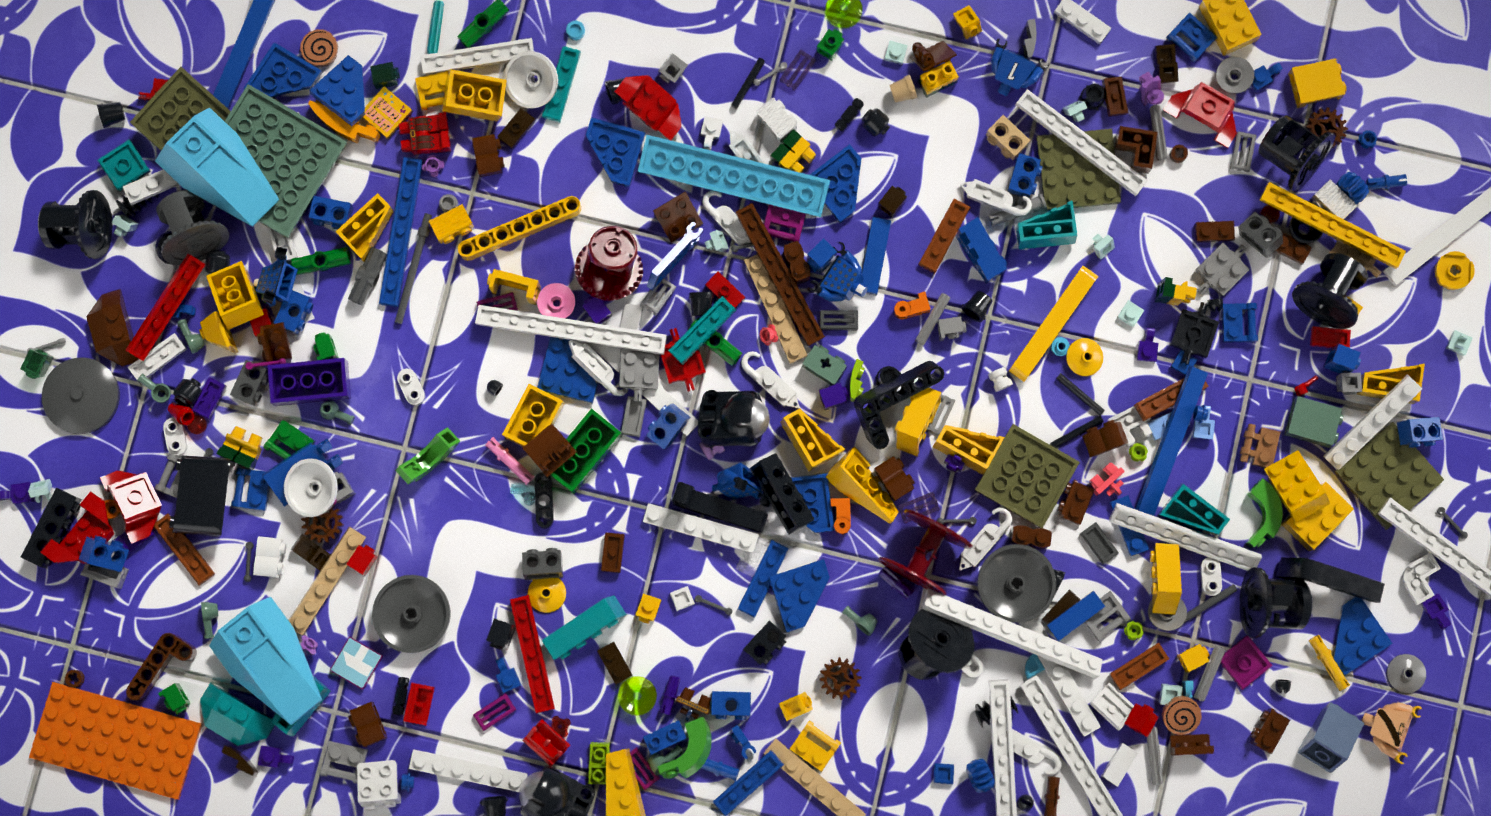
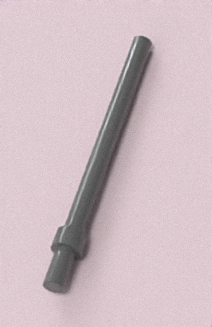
M424 214L422 225L417 232L418 240L395 319V323L398 324L403 322L425 239L429 236L431 214Z

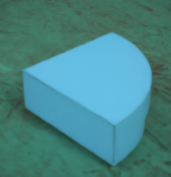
M1032 654L1025 664L1027 679L1045 670L1035 654Z
M1183 681V696L1192 699L1191 690H1193V682Z

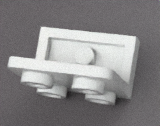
M394 760L359 763L357 765L358 803L364 809H375L376 806L380 805L391 808L395 807L396 804H401V795L398 793L397 763Z

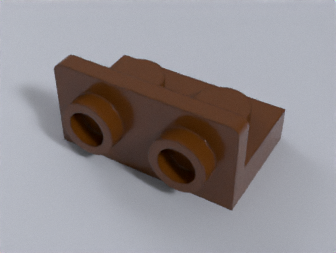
M284 322L261 326L260 334H257L259 345H262L264 349L262 350L264 362L278 361L281 358L285 360L292 359L293 354Z
M1075 479L1072 483L1068 482L1064 491L1067 494L1064 501H1060L1057 509L1060 512L1058 517L1081 525L1094 489L1078 483Z
M1268 708V710H1264L1259 718L1261 723L1258 728L1255 727L1251 732L1250 737L1252 739L1250 743L1272 754L1290 720L1277 713L1273 708Z
M1209 734L1170 736L1171 755L1214 754V746H1210Z

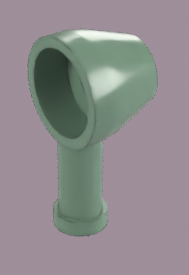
M186 319L178 321L177 324L181 328L191 353L198 352L205 346L201 334H191Z
M143 373L140 375L137 381L151 390V396L156 402L163 403L169 400L171 390L166 384H155L145 377ZM159 391H165V396L159 397Z
M334 401L323 402L319 409L321 416L327 420L339 418L352 425L355 416L339 411V406ZM326 406L331 407L329 412H325Z
M201 602L205 632L204 639L213 638L211 619L219 616L218 606L216 603Z
M849 606L843 610L842 613L853 620L863 633L868 636L873 633L878 622L873 615L867 614L860 617Z
M677 744L665 757L658 753L652 754L648 759V763L653 773L660 775L657 766L672 761L680 753L684 752L683 749Z

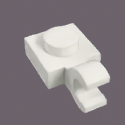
M704 117L701 136L705 137L704 149L711 150L713 139L719 140L723 125L722 119Z

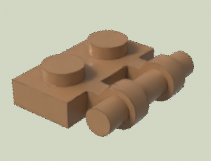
M1248 424L1247 431L1244 432V445L1240 449V461L1247 463L1250 456L1253 457L1252 465L1266 468L1274 463L1280 431L1261 427L1259 434L1255 433L1256 425ZM1252 440L1257 441L1255 450L1251 449Z

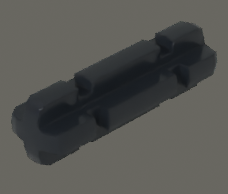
M855 98L851 103L852 106L849 105L840 116L841 119L836 121L835 127L838 130L844 131L847 127L846 124H849L857 115V110H861L864 106V103L859 98Z
M399 677V687L396 689L394 701L396 704L393 706V714L403 715L404 713L403 704L405 705L408 691L406 688L409 686V678Z

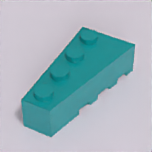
M615 595L602 599L544 638L542 642L554 660L559 658L564 660L571 655V650L582 648L587 644V640L597 638L603 634L602 631L607 627L609 629L619 623L618 620L627 614Z

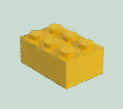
M1203 0L1199 9L1210 31L1217 36L1215 41L1223 56L1256 42L1262 35L1244 0Z
M450 69L446 78L442 111L498 122L502 117L507 80Z
M242 261L206 276L220 317L228 330L264 315L250 275Z
M528 384L502 435L504 438L524 447L551 423L555 424L565 404L564 401Z
M1298 450L1264 468L1269 482L1295 522L1330 504L1325 490Z
M1327 482L1322 483L1321 486L1328 496L1329 505L1298 522H1295L1290 515L1281 524L1308 551L1314 550L1354 510Z

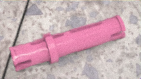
M492 437L491 441H488L485 446L497 456L498 461H502L527 486L535 476L509 453L510 450L508 448L505 449Z

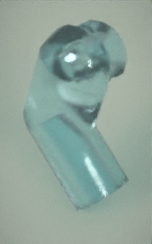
M511 484L510 494L521 495L524 503L528 506L534 504L535 494L529 486Z

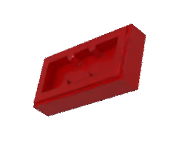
M717 272L705 284L718 299L723 296L734 308L745 299V296L720 272Z
M1312 326L1310 346L1333 348L1341 344L1350 348L1351 330Z

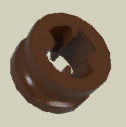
M1176 145L1170 151V159L1175 163H1182L1188 156V150L1183 145ZM1175 150H1177V152L1181 150L1183 152V158H1180V156L1177 158L1175 156Z
M70 670L65 675V682L70 687H79L84 683V674L79 670ZM75 673H77V678L79 679V681L74 682L73 684L71 675H75Z

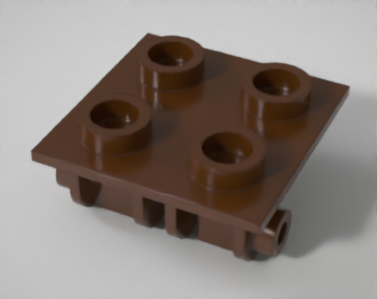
M944 41L925 48L920 42H916L912 45L914 55L910 56V58L922 71L933 69L942 62L950 61L957 54Z
M686 191L653 210L654 216L661 224L671 243L682 237L686 233V227L692 222L696 223L694 229L703 224Z
M552 423L523 447V450L546 477L577 453Z

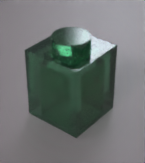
M393 62L370 66L373 84L376 89L383 88L384 86L398 85L397 79L400 78V72L398 67L395 68Z
M39 348L29 349L20 369L26 372L25 375L32 379L44 377L54 357Z

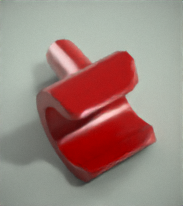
M1315 375L1307 382L1296 386L1295 392L1297 396L1308 393L1306 387L1318 380V376Z

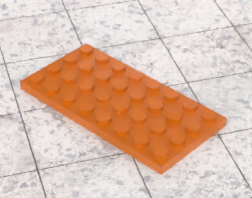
M52 682L29 758L180 800L202 723Z

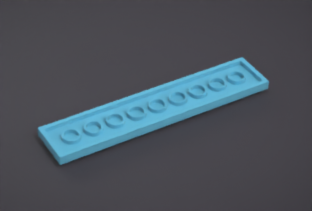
M646 135L638 172L818 217L822 216L830 184L828 179L651 135Z

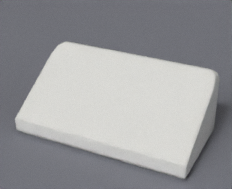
M625 304L620 327L639 330L644 308L640 307V305Z
M1120 743L1101 777L1118 787L1138 753L1124 743Z

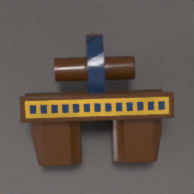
M687 687L676 698V702L690 707L689 710L683 707L680 710V713L686 715L684 720L686 722L689 721L690 717L698 719L700 714L693 712L694 709L708 715L711 698L703 694L698 704L692 702L691 699L695 691Z

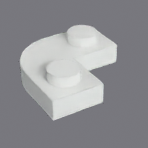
M1430 552L1411 562L1403 574L1404 586L1416 605L1434 596L1425 578L1441 568Z

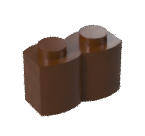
M495 134L472 138L479 176L485 177L501 174L505 164L503 157H499L498 150L502 149L500 139H496Z
M795 241L784 245V259L790 267V273L795 283L798 285L809 281L810 268L806 260H804V251L801 244Z
M1111 420L1103 423L1104 427L1100 429L1096 426L1086 430L1087 434L1082 437L1090 457L1101 455L1128 444L1121 422Z
M893 456L873 470L895 502L912 491L915 482L910 474L906 475L903 468L905 466L900 458L896 459Z
M1018 525L1011 529L1010 543L1029 545L1035 549H1046L1051 546L1052 532L1044 528L1031 529L1027 526Z
M369 702L350 710L348 718L351 726H355L357 729L355 736L359 745L362 744L363 747H368L388 738L374 702Z

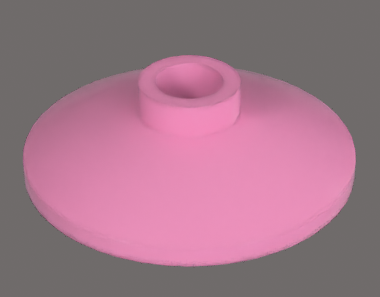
M549 284L540 291L537 298V306L542 315L566 319L575 308V296L571 289L564 284ZM559 300L560 305L554 306V301Z

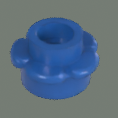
M1366 130L1359 135L1358 141L1365 149L1373 148L1376 145L1377 136L1373 131Z
M1196 405L1193 412V420L1199 421V423L1207 420L1209 411L1205 405Z
M408 772V774H402L401 790L409 792V789L414 787V777L410 776Z

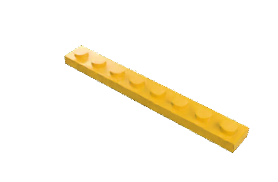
M1270 182L1267 183L1259 199L1395 269L1399 267L1406 252Z

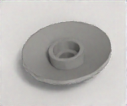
M1229 57L1219 64L1216 71V80L1224 91L1232 94L1242 93L1252 85L1254 70L1246 59ZM1231 75H1237L1238 79L1233 80Z
M1180 598L1176 614H1169L1166 617L1163 614L1152 613L1151 600L1148 606V616L1152 624L1158 629L1173 631L1180 628L1185 622L1187 608Z
M1410 654L1398 655L1390 661L1387 667V679L1395 690L1402 693H1412L1423 686L1426 679V669L1417 657ZM1406 670H1410V671H1411V676H1410V677H1407V676H1406V674H1405Z

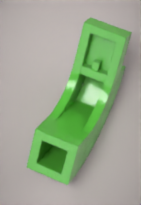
M447 427L437 433L421 452L401 464L395 471L408 485L413 481L417 482L438 466L455 449L460 440Z
M1263 478L1247 493L1258 504L1262 512V522L1259 528L1245 543L1250 548L1260 547L1266 540L1264 536L1268 539L1274 538L1282 522L1283 511L1280 498L1275 489Z
M703 717L685 723L689 743L684 754L675 760L657 766L659 773L665 779L675 778L678 776V773L686 779L695 774L706 762L711 750L712 736L709 724Z

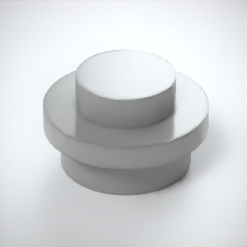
M451 194L442 196L439 201V207L443 212L458 206L457 198Z

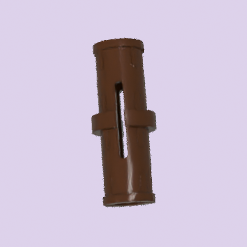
M1048 776L1047 792L1044 794V798H1046L1044 816H1057L1058 800H1060V795H1058L1059 777Z

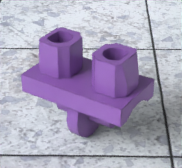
M1149 72L1139 77L1141 83L1139 87L1141 102L1144 106L1148 102L1153 105L1162 103L1164 93L1161 91V79L1157 75L1153 78Z

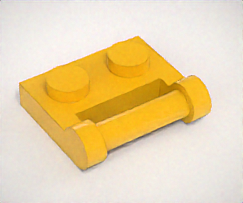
M449 71L415 78L422 111L428 110L429 107L443 105L444 97L426 100V97L445 93L446 78Z
M809 720L790 747V750L822 772L841 742L829 737ZM810 732L831 747L827 752L806 737L807 733Z

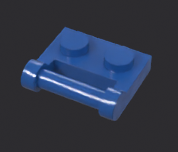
M1189 12L1166 38L1182 49L1194 63L1217 39V36ZM1181 32L1199 49L1195 52L1177 34Z
M1257 303L1223 304V342H1258L1255 316ZM1242 310H1248V335H1243Z
M236 469V474L238 475L234 500L231 501L232 507L266 511L270 486L262 476L265 471ZM245 476H250L247 502H242Z

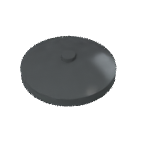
M72 358L60 363L49 373L42 388V405L47 417L58 428L73 434H87L104 427L115 415L120 401V389L114 374L108 367L90 358Z
M1021 544L1007 545L995 550L983 562L977 580L978 593L982 603L991 614L1013 623L1027 622L1040 616L1050 606L1055 596L1056 576L1049 560L1038 550Z
M404 575L388 582L376 596L372 609L373 625L380 639L392 649L405 653L422 652L436 645L445 635L451 618L450 603L445 592L434 581L419 575Z

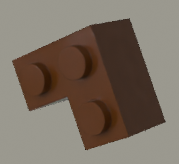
M1120 126L1116 133L1114 149L1133 153L1131 168L1136 172L1149 174L1153 167L1158 132Z

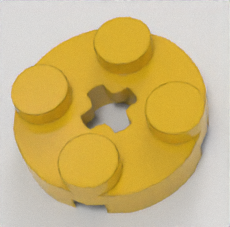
M1452 251L1438 259L1434 272L1437 283L1440 286L1449 290H1459L1471 282L1475 274L1473 262L1466 257L1467 255L1462 252ZM1453 266H1456V270H1459V273H1456V275H1452L1450 272Z

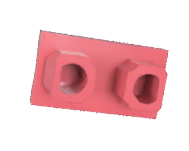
M1110 462L1102 469L1109 477L1105 482L1098 474L1089 481L1095 489L1093 493L1096 496L1102 493L1108 486L1110 489L1106 494L1109 497L1113 493L1119 496L1122 494L1120 487L1124 483L1119 480L1115 484L1114 481L1125 471L1122 467L1118 469Z

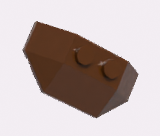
M118 289L102 294L86 316L95 351L122 367L133 364L139 358L126 351L134 335L122 291Z

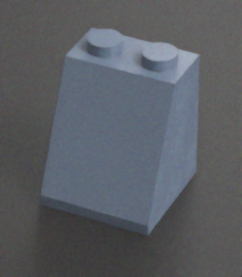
M1330 702L1320 712L1297 753L1332 773L1348 760L1364 722L1360 721L1355 715L1344 711L1339 705Z

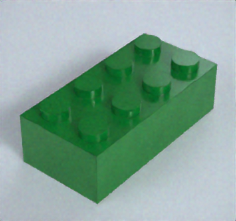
M591 408L566 439L577 453L550 476L572 494H575L622 437V433Z

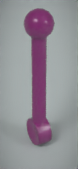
M281 358L278 361L253 364L247 362L245 367L251 370L253 367L285 364L286 360Z

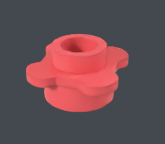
M769 324L767 328L763 327L760 330V339L765 345L768 346L772 342L778 341L777 332L773 324Z

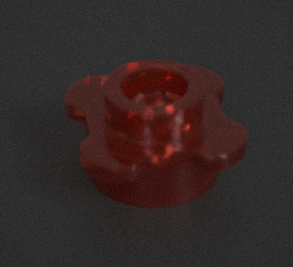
M554 716L552 718V728L561 737L568 736L567 730L568 726L571 725V721L568 718L560 719L559 716Z

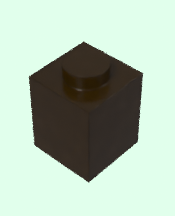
M891 186L879 201L877 207L893 218L906 202V192L900 187L895 188Z

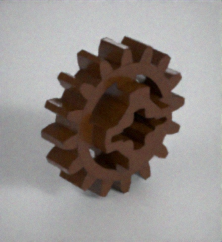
M1327 107L1323 112L1320 108L1317 113L1313 112L1311 114L1312 118H1308L1306 122L1309 125L1305 128L1318 137L1326 132L1335 134V141L1332 146L1334 148L1335 143L1339 145L1342 142L1341 139L1346 137V134L1343 132H1346L1348 128L1343 127V125L1347 121L1340 119L1343 114L1336 115V109L1330 112L1329 107Z
M332 505L328 510L330 512L314 517L313 524L311 525V517L301 518L305 522V525L301 526V528L307 529L305 535H311L310 540L314 541L317 538V542L322 543L324 539L326 543H329L330 537L334 540L336 539L335 533H342L339 527L344 526L343 523H340V520L344 517L338 515L341 510H333L335 505ZM320 518L325 520L326 527L319 525L321 523ZM335 520V525L332 528V521ZM321 530L324 531L326 534L318 535L316 534V532H319Z
M838 657L836 663L831 659L830 666L828 664L824 665L826 671H820L824 677L819 678V681L824 682L821 689L827 688L826 695L831 692L833 694L832 699L839 695L840 700H843V695L850 698V692L856 694L854 688L855 686L860 687L857 680L862 679V677L857 676L856 673L860 670H854V662L849 665L847 658L844 662H841V658ZM835 666H841L840 670L835 673L830 671ZM847 669L852 672L853 679L848 677ZM842 673L844 674L843 678L849 682L845 681L838 684L837 679L831 675L839 676ZM827 678L833 681V689L829 686ZM842 686H851L848 690L840 692Z

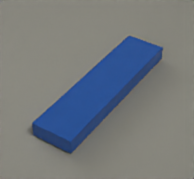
M877 217L872 218L862 270L864 279L861 283L868 288L867 293L876 295L878 293L891 220Z
M771 540L738 610L755 618L771 586L768 577L777 574L789 548Z
M770 750L719 795L713 803L724 816H727L778 771L784 763Z

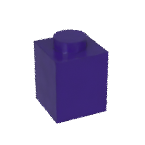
M590 296L584 301L582 307L593 323L602 324L612 316L610 310L601 299Z
M841 383L821 389L818 392L825 411L846 404V398L849 397L846 386L842 387Z

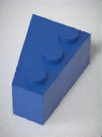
M978 217L958 229L956 234L958 242L986 284L1006 272V260L1003 256L999 255L995 243L990 239Z

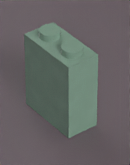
M1297 396L1293 399L1284 435L1329 448L1337 443L1339 437L1337 429L1338 425L1342 424L1344 417L1341 414L1342 408Z

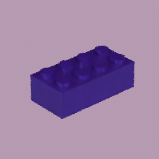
M345 358L268 365L270 403L274 406L351 399L349 365Z

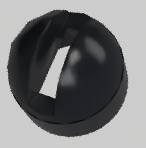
M1223 298L1207 300L1211 311L1215 312L1217 307L1219 312L1223 308Z
M491 380L487 384L488 392L494 397L499 394L503 387V384L497 380Z
M1284 679L1275 680L1277 692L1281 694L1282 689H1284V694L1288 693L1291 688V681Z
M1021 795L1018 798L1017 803L1020 809L1030 810L1033 807L1034 801L1031 796ZM1022 799L1030 802V806H1028L1025 803H1022Z

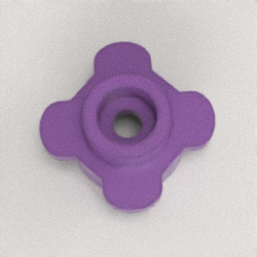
M430 155L425 164L422 165V169L429 172L432 177H437L438 172L444 168L445 164L434 155Z
M303 635L300 645L304 655H315L318 643L312 638Z

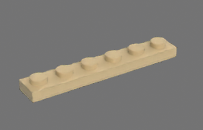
M754 255L745 259V265L770 321L775 326L778 339L789 363L792 364L806 358L808 355L787 308L759 256Z
M348 527L289 618V622L295 631L302 636L348 565L346 564L358 545L361 546L366 538L353 528Z
M776 738L763 753L766 755L772 750L784 763L781 769L837 816L866 815Z

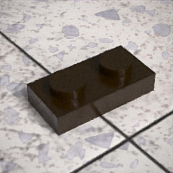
M614 641L597 650L615 685L633 676Z

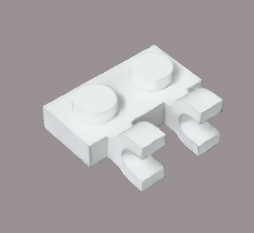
M1135 406L1107 420L1121 422L1128 440L1126 447L1136 442L1130 430L1139 427L1144 439L1153 433L1147 424L1151 418L1143 422Z

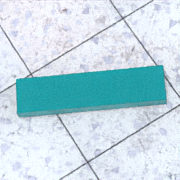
M562 47L556 67L558 75L557 91L554 97L545 104L542 118L561 123L580 59V50Z
M722 296L668 351L683 365L731 317L736 309Z

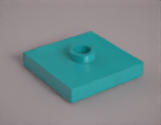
M127 140L98 159L101 167L118 192L123 190V186L135 182L151 172L130 140Z

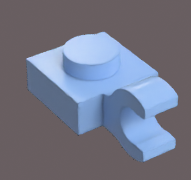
M1206 406V409L1209 411L1206 421L1203 420L1202 423H1199V421L1194 420L1193 438L1213 440L1215 420H1209L1211 406Z

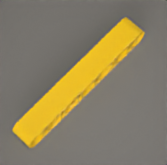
M569 196L462 241L458 245V252L462 259L470 261L576 217L582 209L580 201L575 196ZM570 203L577 204L575 210H569L567 207ZM553 210L560 211L559 216L555 218L551 217L550 213ZM535 218H542L541 224H533ZM516 226H525L522 232L515 231ZM506 232L507 237L505 239H498L499 233ZM482 240H489V245L481 247L480 243ZM471 247L472 251L470 254L465 255L463 254V249Z
M1085 266L1081 267L1009 370L1010 373L1025 382L1096 281L1098 275Z

